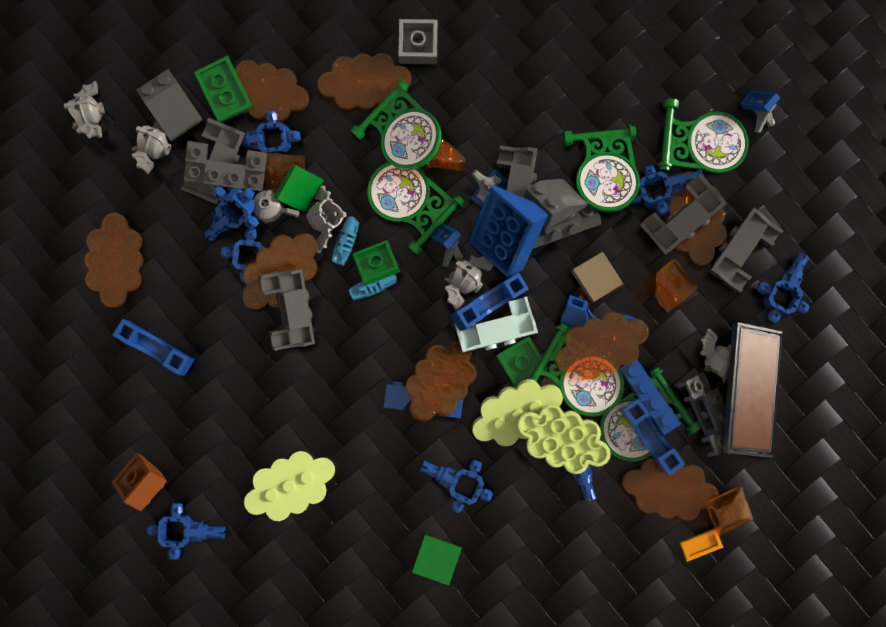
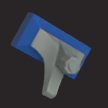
M751 90L740 103L743 109L753 110L757 114L754 132H761L764 124L768 127L775 124L771 111L776 107V103L780 99L776 92Z
M495 169L488 177L474 170L472 176L477 181L479 188L470 197V200L482 209L490 186L494 185L504 189L508 184V180Z
M444 223L430 238L445 247L442 266L448 267L452 256L457 261H460L464 256L458 247L461 234Z

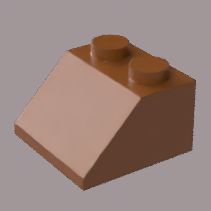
M137 452L115 477L112 484L124 503L142 511L157 492L163 488L167 480L154 465Z

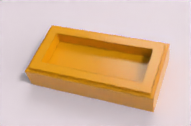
M715 528L678 542L687 562L723 548Z

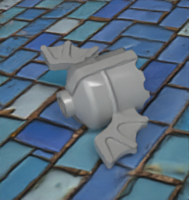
M93 81L90 85H83L82 90L74 94L76 99H71L68 103L64 104V108L68 109L75 119L72 128L77 129L78 134H86L88 139L91 137H102L101 127L96 124L100 122L102 114L105 113L104 106L101 102L97 103L91 97L98 93L96 81Z
M154 122V127L137 126L136 128L138 132L137 147L134 146L132 148L136 152L132 154V158L136 159L137 168L143 169L146 174H149L154 167V163L149 158L159 159L164 155H168L171 150L168 137L157 122Z
M320 186L315 195V199L321 202H317L306 214V219L311 227L321 232V235L316 240V253H321L323 248H327V241L332 237L330 231L337 227L343 218L346 217V212H343L337 204L332 202L333 199L329 198L331 192L326 191L325 186Z
M273 190L262 191L252 199L256 207L253 212L256 218L264 224L268 225V223L276 221L283 214L289 217L292 215L298 218L299 211L289 208L284 209L283 202L274 198L276 193Z
M471 255L470 261L458 260L455 264L457 266L455 272H451L449 277L445 278V281L450 284L444 288L448 293L447 302L453 305L455 311L464 303L460 292L462 294H468L472 291L477 293L483 286L481 283L482 272L479 269L489 272L494 266L484 256L477 258Z
M706 329L705 336L700 339L703 344L700 354L706 356L704 360L706 367L704 370L707 373L711 371L723 377L722 382L725 383L729 373L731 344L728 347L721 345L715 347L718 337L711 329Z

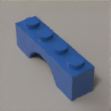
M517 273L450 316L458 329L463 331L529 288L520 273Z
M569 295L560 323L567 327L576 328L586 334H592L603 340L612 341L622 347H629L631 349L634 348L642 331V320L625 314L614 321L600 320L590 312L588 301Z
M122 319L112 335L127 345L151 356L164 367L178 375L185 376L195 360L126 319Z
M637 359L620 368L625 384L641 400L662 436H665L681 425Z
M392 381L391 385L387 384L384 401L385 408L404 410L406 405L413 399L424 397L431 399L438 405L441 416L461 418L464 395H460L458 390L449 389V393L441 392V388L430 387V390L422 389V385L411 384V387H404L402 382Z
M639 398L619 410L665 476H670L686 465L676 450L658 431L650 413Z

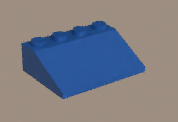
M492 185L484 201L469 243L509 278L524 269L548 214L534 202Z

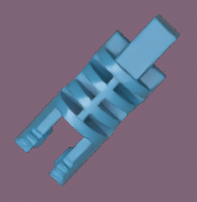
M354 217L346 218V222L340 231L334 247L332 262L344 266L357 237L359 222Z
M394 274L367 286H364L363 281L351 287L349 293L353 301L367 298L385 290V288L392 286V284L394 285L397 282V277Z

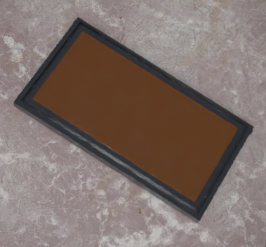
M743 323L732 324L722 453L773 458L782 331Z

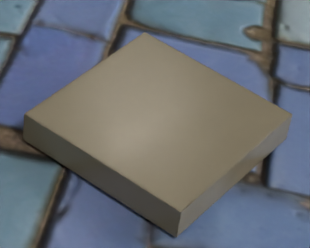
M603 252L571 271L591 303L623 284Z

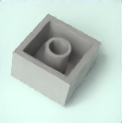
M399 19V64H437V20Z

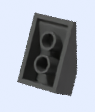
M168 69L137 89L138 94L171 141L203 121Z
M564 179L539 181L526 188L523 197L534 202L548 214L543 225L546 229L570 217L589 204Z

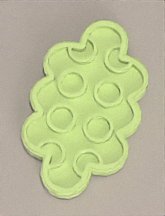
M530 379L521 381L516 388L505 387L500 391L498 397L491 396L483 400L480 408L482 416L473 422V434L480 441L495 439L502 446L513 445L518 438L528 439L520 434L518 430V418L525 412L539 414L542 407L549 404L559 407L563 400L562 393L554 385H545L540 388L536 381Z
M549 404L542 407L539 414L525 412L518 418L517 427L520 434L528 438L526 445L530 455L539 459L545 458L552 467L564 465L570 473L579 474L585 471L589 464L597 467L603 466L610 459L609 447L599 440L601 431L597 423L592 420H582L575 411L563 413L557 405Z
M304 451L295 452L289 460L283 458L276 460L272 464L271 469H260L254 475L253 485L255 489L246 495L244 501L245 508L248 512L255 515L266 512L268 517L274 521L286 519L291 512L296 514L302 513L307 509L309 503H319L326 496L327 489L325 483L332 479L335 473L333 462L323 457L313 460L312 456Z

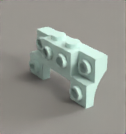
M527 297L508 302L511 316L474 324L463 331H460L455 324L462 353L479 348H485L486 351L497 348L496 344L504 343V346L516 343L515 339L537 334V327Z

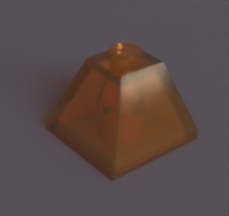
M441 139L440 147L435 156L427 163V167L464 171L465 158L451 144Z
M675 258L661 268L656 276L655 298L667 313L685 301L698 288Z
M741 486L706 502L719 536L754 520Z

